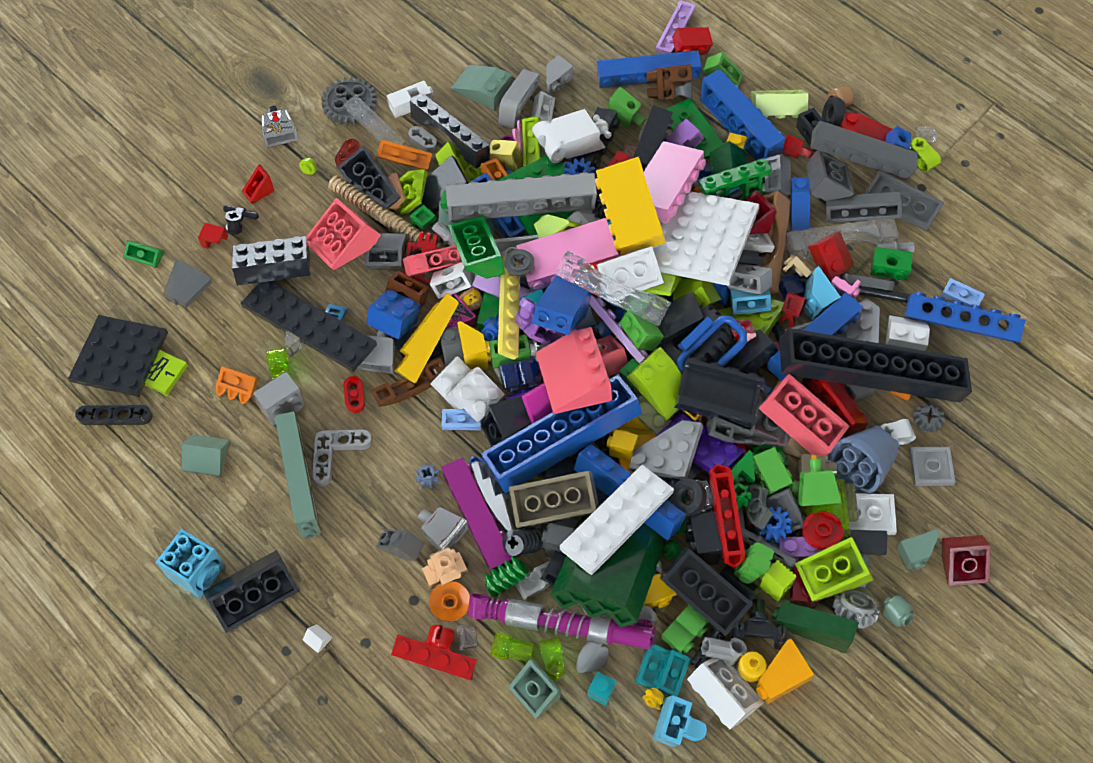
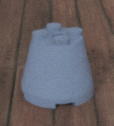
M874 426L839 440L829 453L828 460L837 463V474L835 477L843 486L846 483H854L855 493L860 491L870 494L883 483L897 457L899 443L880 426Z

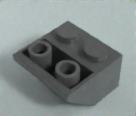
M379 233L381 236L377 243L369 251L365 252V266L369 270H403L404 264L402 259L406 257L407 234Z

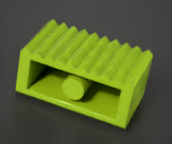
M777 560L774 564L771 563L769 570L760 577L762 580L760 587L779 603L790 591L796 574L789 572V569H786V566H783V563Z

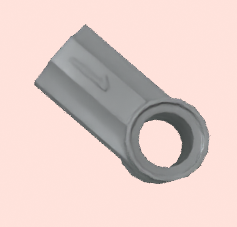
M705 637L701 651L705 656L722 659L727 665H734L746 653L747 647L741 639L737 638L725 641Z

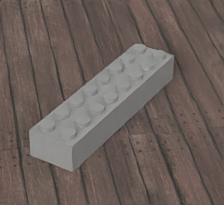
M588 172L578 175L563 174L555 177L550 175L543 176L542 178L526 177L519 180L512 178L505 181L490 180L484 183H453L446 186L449 222L464 221L481 215L488 219L595 209L597 195L594 173L589 174Z

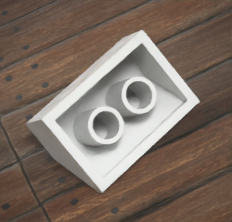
M712 658L702 663L687 679L691 683L692 688L705 700L707 706L714 710L719 716L720 721L729 729L740 724L764 703L747 681L741 678L733 665H727L722 659Z

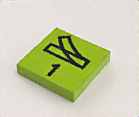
M160 350L147 377L145 386L167 396L188 367V364Z

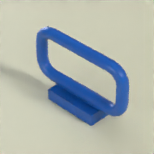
M720 316L714 322L709 317H706L678 345L683 351L676 362L680 373L682 374L685 360L723 323H728L739 334L740 338L717 362L721 367H724L745 346L747 342L745 329L731 316Z

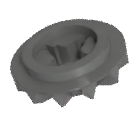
M513 250L505 257L504 266L509 274L512 273L515 277L517 275L524 277L526 273H530L531 269L534 268V257L526 250ZM516 262H523V266H516Z
M923 403L917 406L913 413V420L916 426L926 432L939 430L945 421L944 412L940 410L939 406L936 407L932 403ZM930 412L931 417L934 418H932L928 423V417L926 415Z

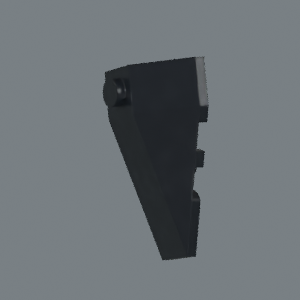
M365 145L337 167L347 182L386 209L401 198L382 164Z

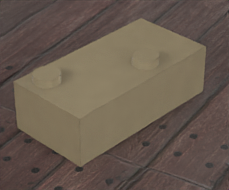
M591 471L509 487L516 528H525L589 515L599 507L593 473Z

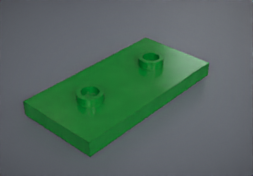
M691 98L666 109L673 112L671 117L674 120L671 127L672 132L685 119L700 130L704 139L693 149L704 151V159H709L710 152L724 144Z

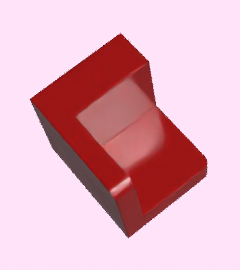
M204 223L198 239L203 248L209 249L211 243L219 244L221 239L227 240L228 234L225 227Z

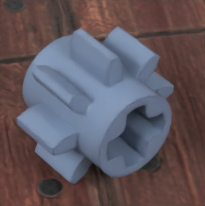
M423 464L420 470H416L418 476L415 479L417 483L421 482L422 489L425 487L432 489L435 483L439 484L437 477L440 475L439 470L434 471L433 464L431 466Z

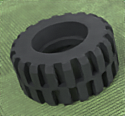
M699 305L704 318L709 317L714 322L718 317L723 316L718 310L710 306L703 307V305ZM723 323L688 358L696 357L705 363H717L736 343L730 325ZM696 327L658 348L661 347L676 365L677 358L683 352L678 345Z

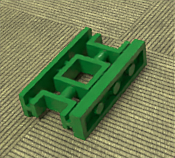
M760 159L699 179L700 192L704 195L725 197L729 194L730 188L741 185L743 197L738 200H745L756 190L764 196L767 193H765V183L762 184V178L771 175L772 167L765 159Z

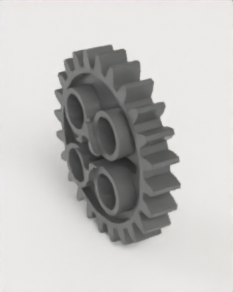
M344 77L342 82L337 79V84L331 82L332 87H326L327 92H323L324 97H321V104L324 114L327 115L328 119L332 118L333 123L339 121V125L343 122L346 123V126L349 125V122L355 125L356 121L362 123V119L368 120L367 115L373 116L372 111H376V105H378L375 88L371 87V83L366 84V80L360 82L359 77L356 80H353V77L350 80Z

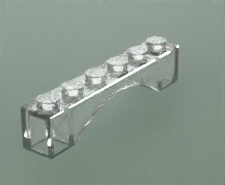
M894 219L863 220L856 223L848 222L836 226L828 225L822 228L791 231L786 234L785 247L788 258L793 254L795 257L800 254L806 259L811 255L808 248L809 245L839 230L844 240L860 241L877 247V243L897 242L899 233Z
M567 251L561 258L555 272L556 275L657 326L661 324L671 302L655 294L639 291L616 282L595 269L585 259L570 251Z

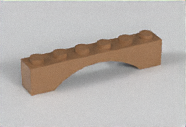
M778 190L763 196L777 210L770 232L767 233L774 245L773 252H764V265H758L759 267L772 269V287L769 288L771 295L778 293L791 205V201Z

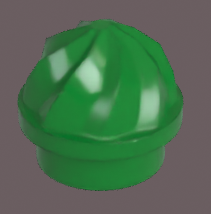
M668 540L664 545L662 555L666 559L675 560L682 552V547L677 541Z

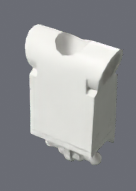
M585 109L552 119L551 122H538L532 129L533 134L545 149V153L552 163H558L564 157L568 159L603 149L605 146L600 140V135L604 134L605 138L611 137V133L608 131V123L600 119L599 115H594L592 120Z

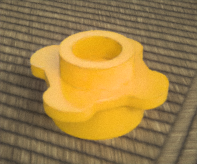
M656 688L647 689L645 691L646 695H643V700L649 707L660 710L661 704L664 703L663 693Z

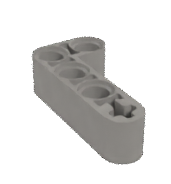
M525 69L521 71L501 100L499 125L517 129V121L520 120L521 109L538 87L540 74Z

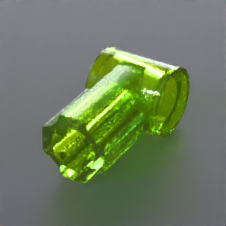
M495 633L490 655L498 659L513 658L528 662L532 659L534 643L513 639L508 634Z

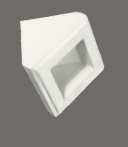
M316 624L307 629L303 641L319 653L332 639V636Z

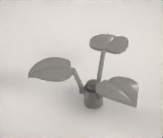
M643 605L639 619L656 622L657 614L651 607ZM606 613V614H603V615H600V616L609 617V613ZM588 642L579 653L576 663L577 672L584 673L601 668L608 659L609 651L607 647L602 646V643Z

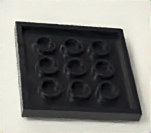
M98 315L68 379L72 383L139 397L168 331L166 328Z

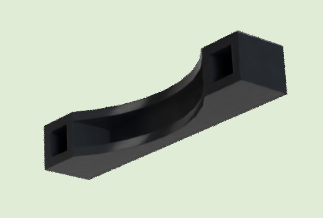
M424 94L410 100L411 118L421 126L432 125L443 131L453 141L464 160L477 169L482 163L490 160V144Z

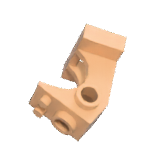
M445 548L429 555L428 565L422 568L430 588L439 584L444 585L468 572L460 552L456 553L454 549L450 550V548Z

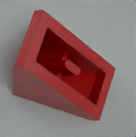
M262 165L257 166L242 190V193L250 203H255L275 192L271 178Z

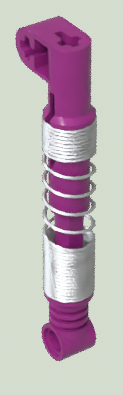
M480 593L470 594L468 617L474 619L489 618L502 621L503 624L534 631H539L541 626H545V633L548 627L556 628V635L560 632L565 633L566 637L568 634L575 635L577 639L579 637H586L587 641L604 643L606 645L617 643L650 650L655 642L657 623L652 620L638 619V622L620 628L613 618L606 616L591 618L589 615L586 616L587 614L580 615L578 611L569 613L567 609L559 612L557 607H554L549 612L548 607L543 604L515 599L501 601L500 599H491L490 596Z

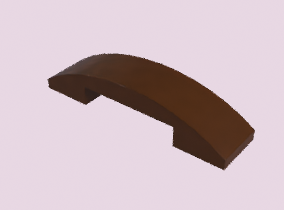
M438 358L425 365L416 383L404 378L391 385L388 382L372 389L371 392L379 407L395 404L432 387L430 383L446 367L442 360Z

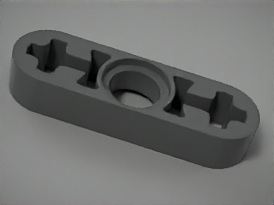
M846 273L840 275V279L845 280L849 284H854L859 280L861 281V286L890 291L894 289V281Z

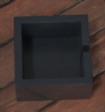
M708 512L691 515L689 522L686 523V530H684L685 540L690 543V550L708 565L719 564L722 546L715 513Z

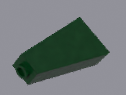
M782 601L780 608L775 607L772 616L773 619H776L774 622L775 626H782V628L784 626L787 632L842 653H846L852 644L859 624L855 620Z

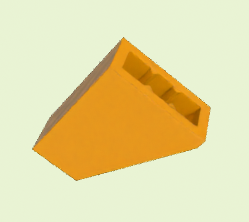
M791 638L786 641L757 683V693L762 700L765 699L767 704L811 681L814 676Z

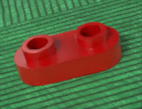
M350 376L343 383L344 399L347 410L350 413L356 414L365 408L364 389L359 377Z

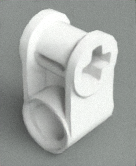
M902 419L881 426L892 438L898 441L899 445L908 444L916 439L908 419Z

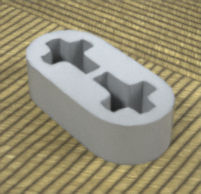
M419 126L409 129V140L425 152L432 153L436 151L437 140L433 135Z

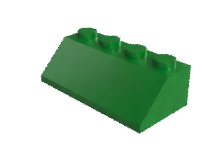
M484 215L448 225L465 270L486 279L505 274L501 254Z

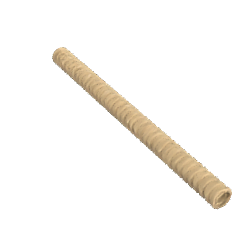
M338 175L331 178L328 184L330 190H333V192L345 198L363 212H366L367 215L375 218L376 221H379L388 229H392L393 232L406 233L407 241L418 243L420 230L416 229L415 226H412L403 218H399L394 212L386 209ZM437 243L438 248H446L442 244Z

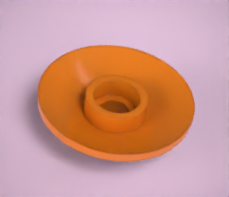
M450 581L444 585L439 584L430 594L429 607L433 615L439 620L445 622L457 621L468 612L470 595L467 589L460 583ZM449 601L454 602V605L448 607L446 604Z

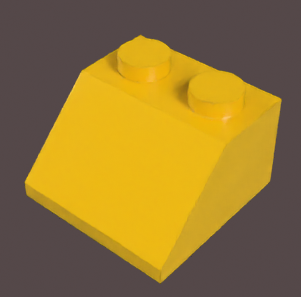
M461 321L457 322L465 364L471 370L479 367L481 370L489 369L488 362L491 361L489 341H485L484 335Z

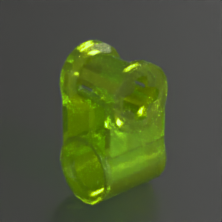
M286 348L267 350L266 358L272 379L274 380L285 372L289 375V360Z
M556 637L539 641L546 675L553 681L560 680L565 674L560 638ZM552 666H556L557 671H553Z

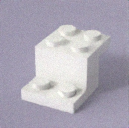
M458 356L430 383L454 409L464 408L476 422H479L485 416L490 404L497 403L505 395L479 367L471 370Z

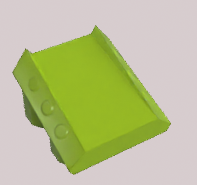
M425 169L408 171L399 179L405 196L398 209L400 215L408 214L421 204L428 174Z

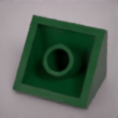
M730 141L709 154L712 175L747 164L745 151Z

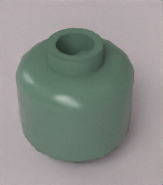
M901 596L888 597L882 604L884 618L896 627L907 626L914 618L915 614L913 613L914 608L912 604Z

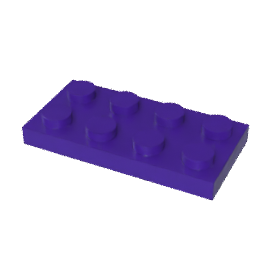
M681 412L657 436L682 420L697 421ZM703 426L692 462L709 473L710 469L717 464L730 467L731 469L744 457L745 451L731 442H725L708 435L707 428Z

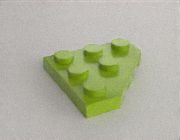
M771 299V311L733 315L731 307L718 311L721 315L731 316L735 320H750L755 332L761 329L768 335L784 312L782 311L784 302Z

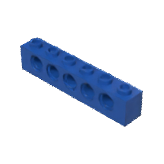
M921 292L909 295L904 314L905 318L1014 343L1021 341L1026 321L1020 318L1021 315L1009 313V316L1003 315L1000 310L990 309V311L982 310L983 307L978 305L968 307L963 305L964 302L952 300V303L946 302L945 298L939 296L928 298L925 293ZM924 303L931 305L930 313L923 311L922 305ZM943 307L950 310L949 317H944L941 314ZM961 312L968 313L969 319L967 322L961 320ZM980 316L987 318L988 323L986 326H982L979 323ZM1000 320L1006 322L1007 327L1005 330H1001L998 327Z

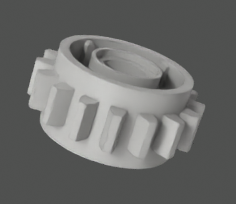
M856 590L837 594L832 606L835 608L837 616L858 621L857 628L872 626L873 623H876L880 612L874 599Z

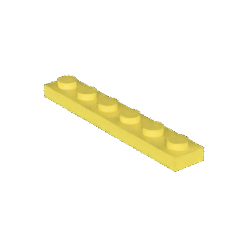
M504 256V257L502 258L503 266H504V259H505L506 256ZM504 266L505 274L500 275L498 354L514 360L518 357L519 326L516 323V316L519 311L520 275L515 277L514 274H509Z

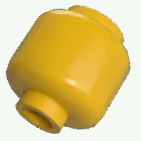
M751 651L742 655L738 662L737 670L745 681L756 682L765 673L767 664L761 654Z

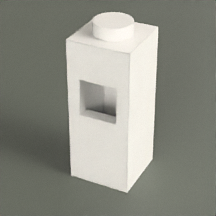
M422 81L387 95L388 106L394 117L398 118L410 113V100L422 94L432 100L434 93L431 86H427L426 82Z

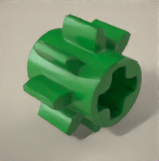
M738 482V484L734 485L739 509L742 506H748V500H751V493L748 492V486Z

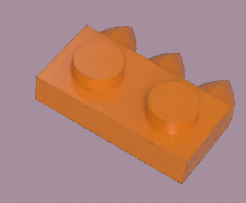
M221 366L216 383V393L218 396H221L227 390L229 400L236 398L239 393V399L243 405L251 396H254L253 393L259 378L226 366Z

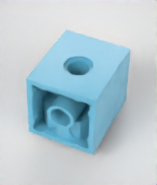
M183 529L178 532L156 561V564L169 580L199 599L204 595L203 591L212 585L225 567L214 548Z

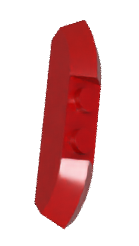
M717 464L710 469V487L714 513L722 546L723 560L726 564L735 568L745 561V550L732 471L730 467Z

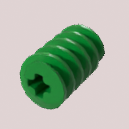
M512 556V564L506 560L504 562L506 568L498 565L499 572L492 569V577L488 573L485 574V586L493 598H497L505 590L511 589L512 585H517L518 581H523L525 576H530L529 569L523 561Z

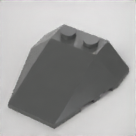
M763 387L760 389L755 416H757L756 424L751 429L732 424L715 416L713 418L708 417L706 423L708 435L731 443L786 447L790 436L759 409L769 396L764 392L765 389Z

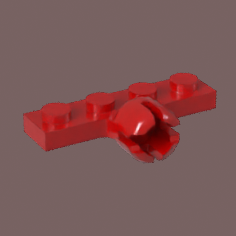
M438 624L430 627L427 639L424 642L397 634L391 653L393 656L468 680H472L478 660L453 652L451 644L455 634L454 630L448 627L443 628L442 625Z

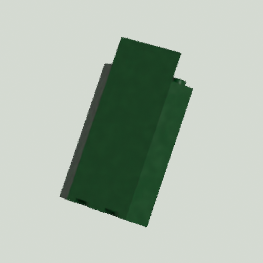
M589 514V515H584V516H583V519H582V521H581V523H580V525H581L591 514ZM643 523L592 575L566 556L550 595L562 609L580 604L591 618L609 613L620 628L636 623L642 611L666 539Z

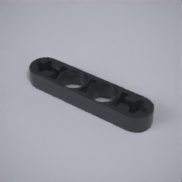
M85 405L79 407L75 412L76 419L82 425H144L149 423L153 417L152 412L146 405ZM127 411L129 413L126 418H119L121 412ZM102 412H109L107 418L100 419L99 416ZM143 412H145L146 414L143 415V418H140L139 415H142Z

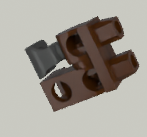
M691 64L655 68V70L646 72L647 81H656V88H647L648 98H657V100L676 99L678 95L693 98L692 82H687L684 86H675V81L692 80Z

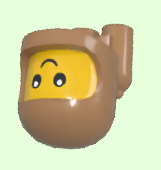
M470 287L455 293L472 312L481 307L483 297L477 288Z

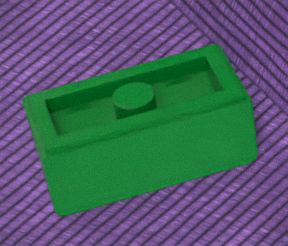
M127 240L123 258L157 268L165 250Z

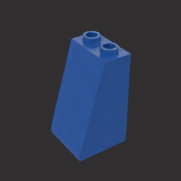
M558 271L536 305L532 324L569 335L586 317L595 282Z

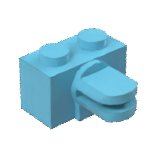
M672 695L664 699L653 740L674 747L681 744L682 737L691 741L702 740L706 735L707 728L705 723L689 716L692 706L691 702Z

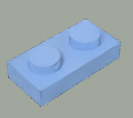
M950 278L941 296L950 300L964 302V306L971 307V305L979 306L985 294Z
M442 409V430H481V420L476 422L465 409Z

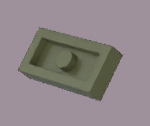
M643 395L638 398L642 414L636 418L657 435L663 428L669 425L671 420L668 419L666 421Z

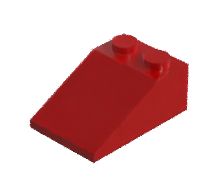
M845 112L843 121L840 124L841 128L884 142L886 134L893 130L865 115Z

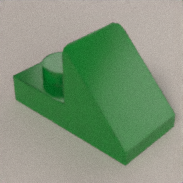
M750 450L731 470L734 485L741 477L750 485L755 481L753 453Z

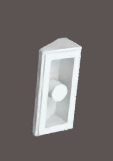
M540 91L534 98L531 117L539 116L541 121L551 122L555 98Z

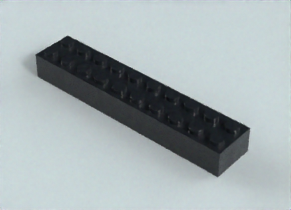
M788 328L779 339L781 374L959 403L972 393L968 358Z

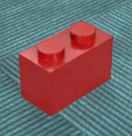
M709 27L677 28L672 36L676 53L698 51L699 55H705L713 46Z

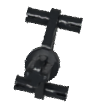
M757 598L753 600V613L745 622H740V625L739 622L735 624L731 638L743 640L745 636L773 639L775 642L774 649L777 650L779 647V650H781L787 640V629L784 626L783 628L782 626L777 627L768 620V615L765 614V601Z

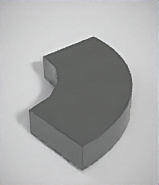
M751 484L748 492L751 493V500H748L747 518L753 525L763 531L773 514L766 506V497L769 491L764 487Z

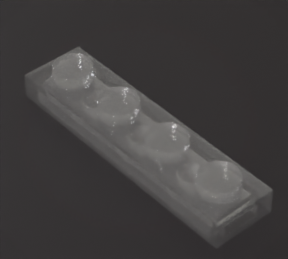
M356 94L343 105L344 109L379 143L382 139L405 145V141Z

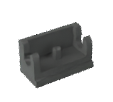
M782 155L765 158L772 167L771 175L765 177V193L768 194L778 190L784 195H790V160Z

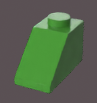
M723 52L707 58L703 68V72L707 76L720 69L724 74L728 75L734 85L739 87L743 73Z

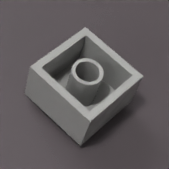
M287 372L253 393L261 412L272 426L276 425V415L293 411L297 413L305 406L298 386Z

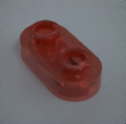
M348 139L342 144L335 157L336 167L360 149V144L356 139Z

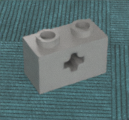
M738 263L728 288L761 295L772 287V269Z

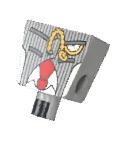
M277 106L269 107V113L262 115V135L266 148L298 140L295 126L287 110H279Z

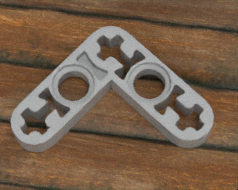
M326 430L318 432L314 442L313 479L315 483L323 487L331 482L333 450L367 449L372 445L371 434L367 430ZM347 436L349 441L346 444H340L338 442L340 437ZM363 436H365L366 440L364 441V443H361L360 440ZM324 437L327 438V440L325 441L326 449L323 448L321 442ZM326 454L329 456L328 460L323 463L319 462L318 457ZM321 468H324L325 473L323 480L319 478L321 476Z

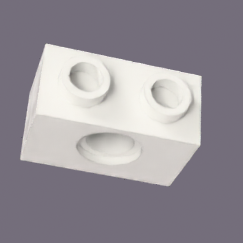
M461 262L434 272L430 285L438 299H440L446 293L451 295L470 288L473 283L474 274L465 270Z

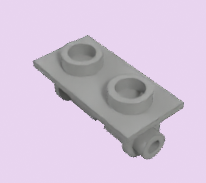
M534 339L528 340L530 354L538 361L536 352L548 345Z

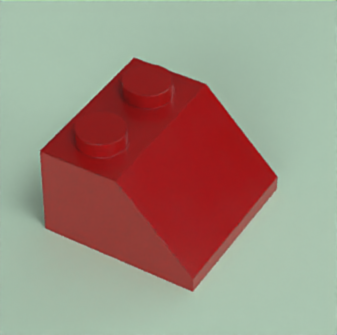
M840 230L808 246L816 266L820 267L828 279H833L848 271L854 264Z

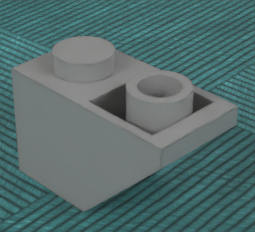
M560 55L547 64L546 86L548 95L557 92L561 86L570 82L573 78V66Z

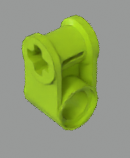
M916 137L913 139L910 150L918 153L917 166L922 172H927L941 163V157L938 152L924 138Z

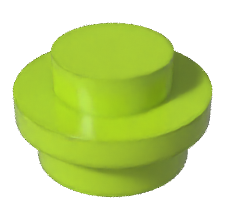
M305 158L300 161L299 166L303 173L313 175L316 172L317 165L313 159Z

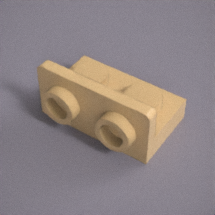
M793 254L784 262L786 266L783 270L785 272L794 264L796 266L794 270L801 277L804 275L807 278L814 271L800 254L796 257Z

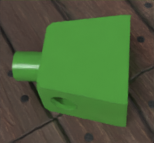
M619 87L610 98L607 109L617 111L620 125L625 128H629L633 122L641 127L647 119L639 113L642 106L641 103L623 88Z
M809 459L810 471L800 473L798 505L810 506L841 503L833 470H823L822 459Z

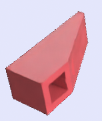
M456 245L407 256L402 259L406 275L409 277L450 267L462 262Z

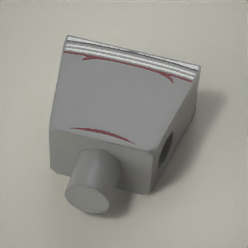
M441 507L437 508L433 514L423 509L418 515V519L424 523L421 528L423 536L437 551L445 548H450L451 550L468 530L467 520Z

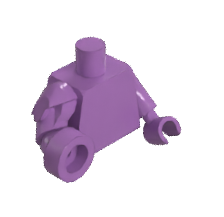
M522 298L519 303L521 309L517 313L516 323L528 337L542 344L550 345L566 335L532 324L537 304L528 298ZM577 326L573 331L580 330L581 326Z

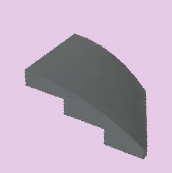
M176 260L163 296L176 306L180 303L187 308L212 284V280L192 266Z

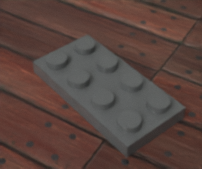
M882 171L878 172L864 193L900 192L902 201V218L900 219L926 232L944 202Z

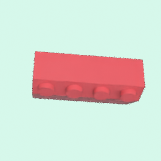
M336 198L306 238L308 246L331 269L335 270L369 251L377 243L381 235L350 207Z
M592 327L572 331L569 335L563 336L536 352L553 414L612 401L611 384Z

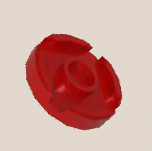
M827 511L813 512L804 521L802 535L811 547L825 550L842 541L844 529L840 519L834 514Z

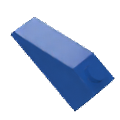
M791 177V194L788 195V199L791 201V235H809V178Z

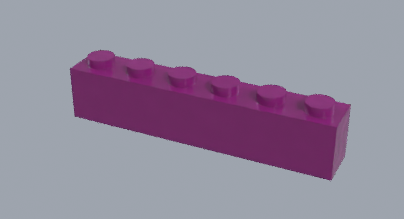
M462 457L442 466L443 477L463 518L468 522V528L490 573L492 569L499 572L498 565L506 568L504 563L506 560L512 564V556L504 551L502 545L505 533L502 529H498L496 525L498 524L497 517L494 513H490L488 509L490 506L486 502L485 497H482L477 480H474L471 475L474 472L470 463H465Z

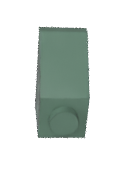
M938 529L900 541L897 550L906 570L912 568L918 570L926 566V562L930 558L940 534Z

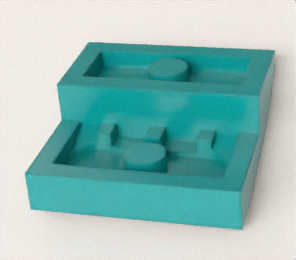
M654 644L650 650H645L634 683L648 689L656 688L668 696L678 697L691 658L674 650L668 651Z

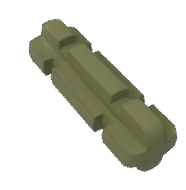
M846 483L843 490L847 521L857 522L859 514L857 511L854 483Z

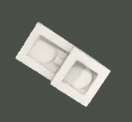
M549 561L534 568L529 577L525 576L523 581H518V584L515 585L524 600L551 586V584L540 579Z

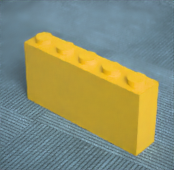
M639 157L597 170L598 178L595 179L597 189L602 190L599 196L602 205L606 204L607 209H604L606 219H610L612 223L608 225L611 235L616 236V240H613L616 252L620 251L621 255L624 256L650 246L653 248L665 244L666 241Z

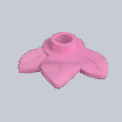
M519 120L517 121V129H512L514 140L518 142L520 152L523 154L522 124Z

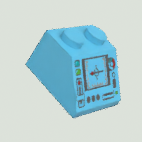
M819 266L815 268L806 280L803 297L807 300L803 310L807 316L814 320L841 297Z

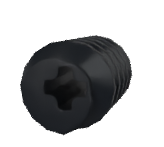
M534 527L514 529L504 535L502 545L504 551L511 556L533 553L542 548L543 535Z

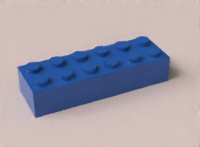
M719 69L703 78L700 101L729 133L747 137L745 150L755 161L782 155L785 142L784 135L773 126L770 120L766 119L761 110L751 103V100L740 91L739 87L731 82L728 75Z

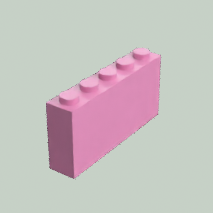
M665 141L657 150L645 169L644 175L659 221L669 223L671 218L675 217L677 208L683 204L686 193L690 192L693 182L698 179L700 170H703L705 167L704 151Z
M606 218L516 245L517 249L526 250L534 257V268L531 269L530 273L525 274L530 291L542 290L544 287H548L558 271L580 277L592 274L584 267V264L618 258L619 254L618 251L616 252L613 243L614 239Z

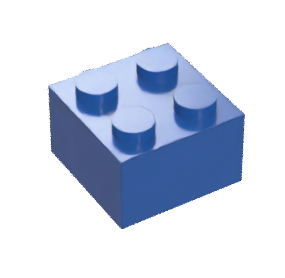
M388 289L369 306L366 324L394 338L400 339L417 323L420 304Z

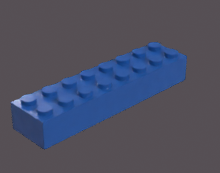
M616 375L609 379L612 401L556 414L552 412L481 453L488 469L503 492H508L509 487L524 483L642 414L638 398L622 378Z

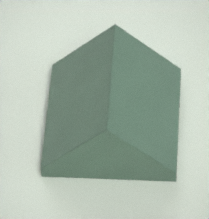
M192 434L182 444V471L221 477L231 441Z
M533 659L527 662L508 686L535 719L540 717L561 698L560 689Z

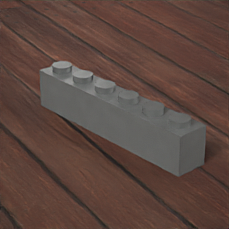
M819 121L812 130L810 148L901 178L909 179L917 170V152L823 121Z

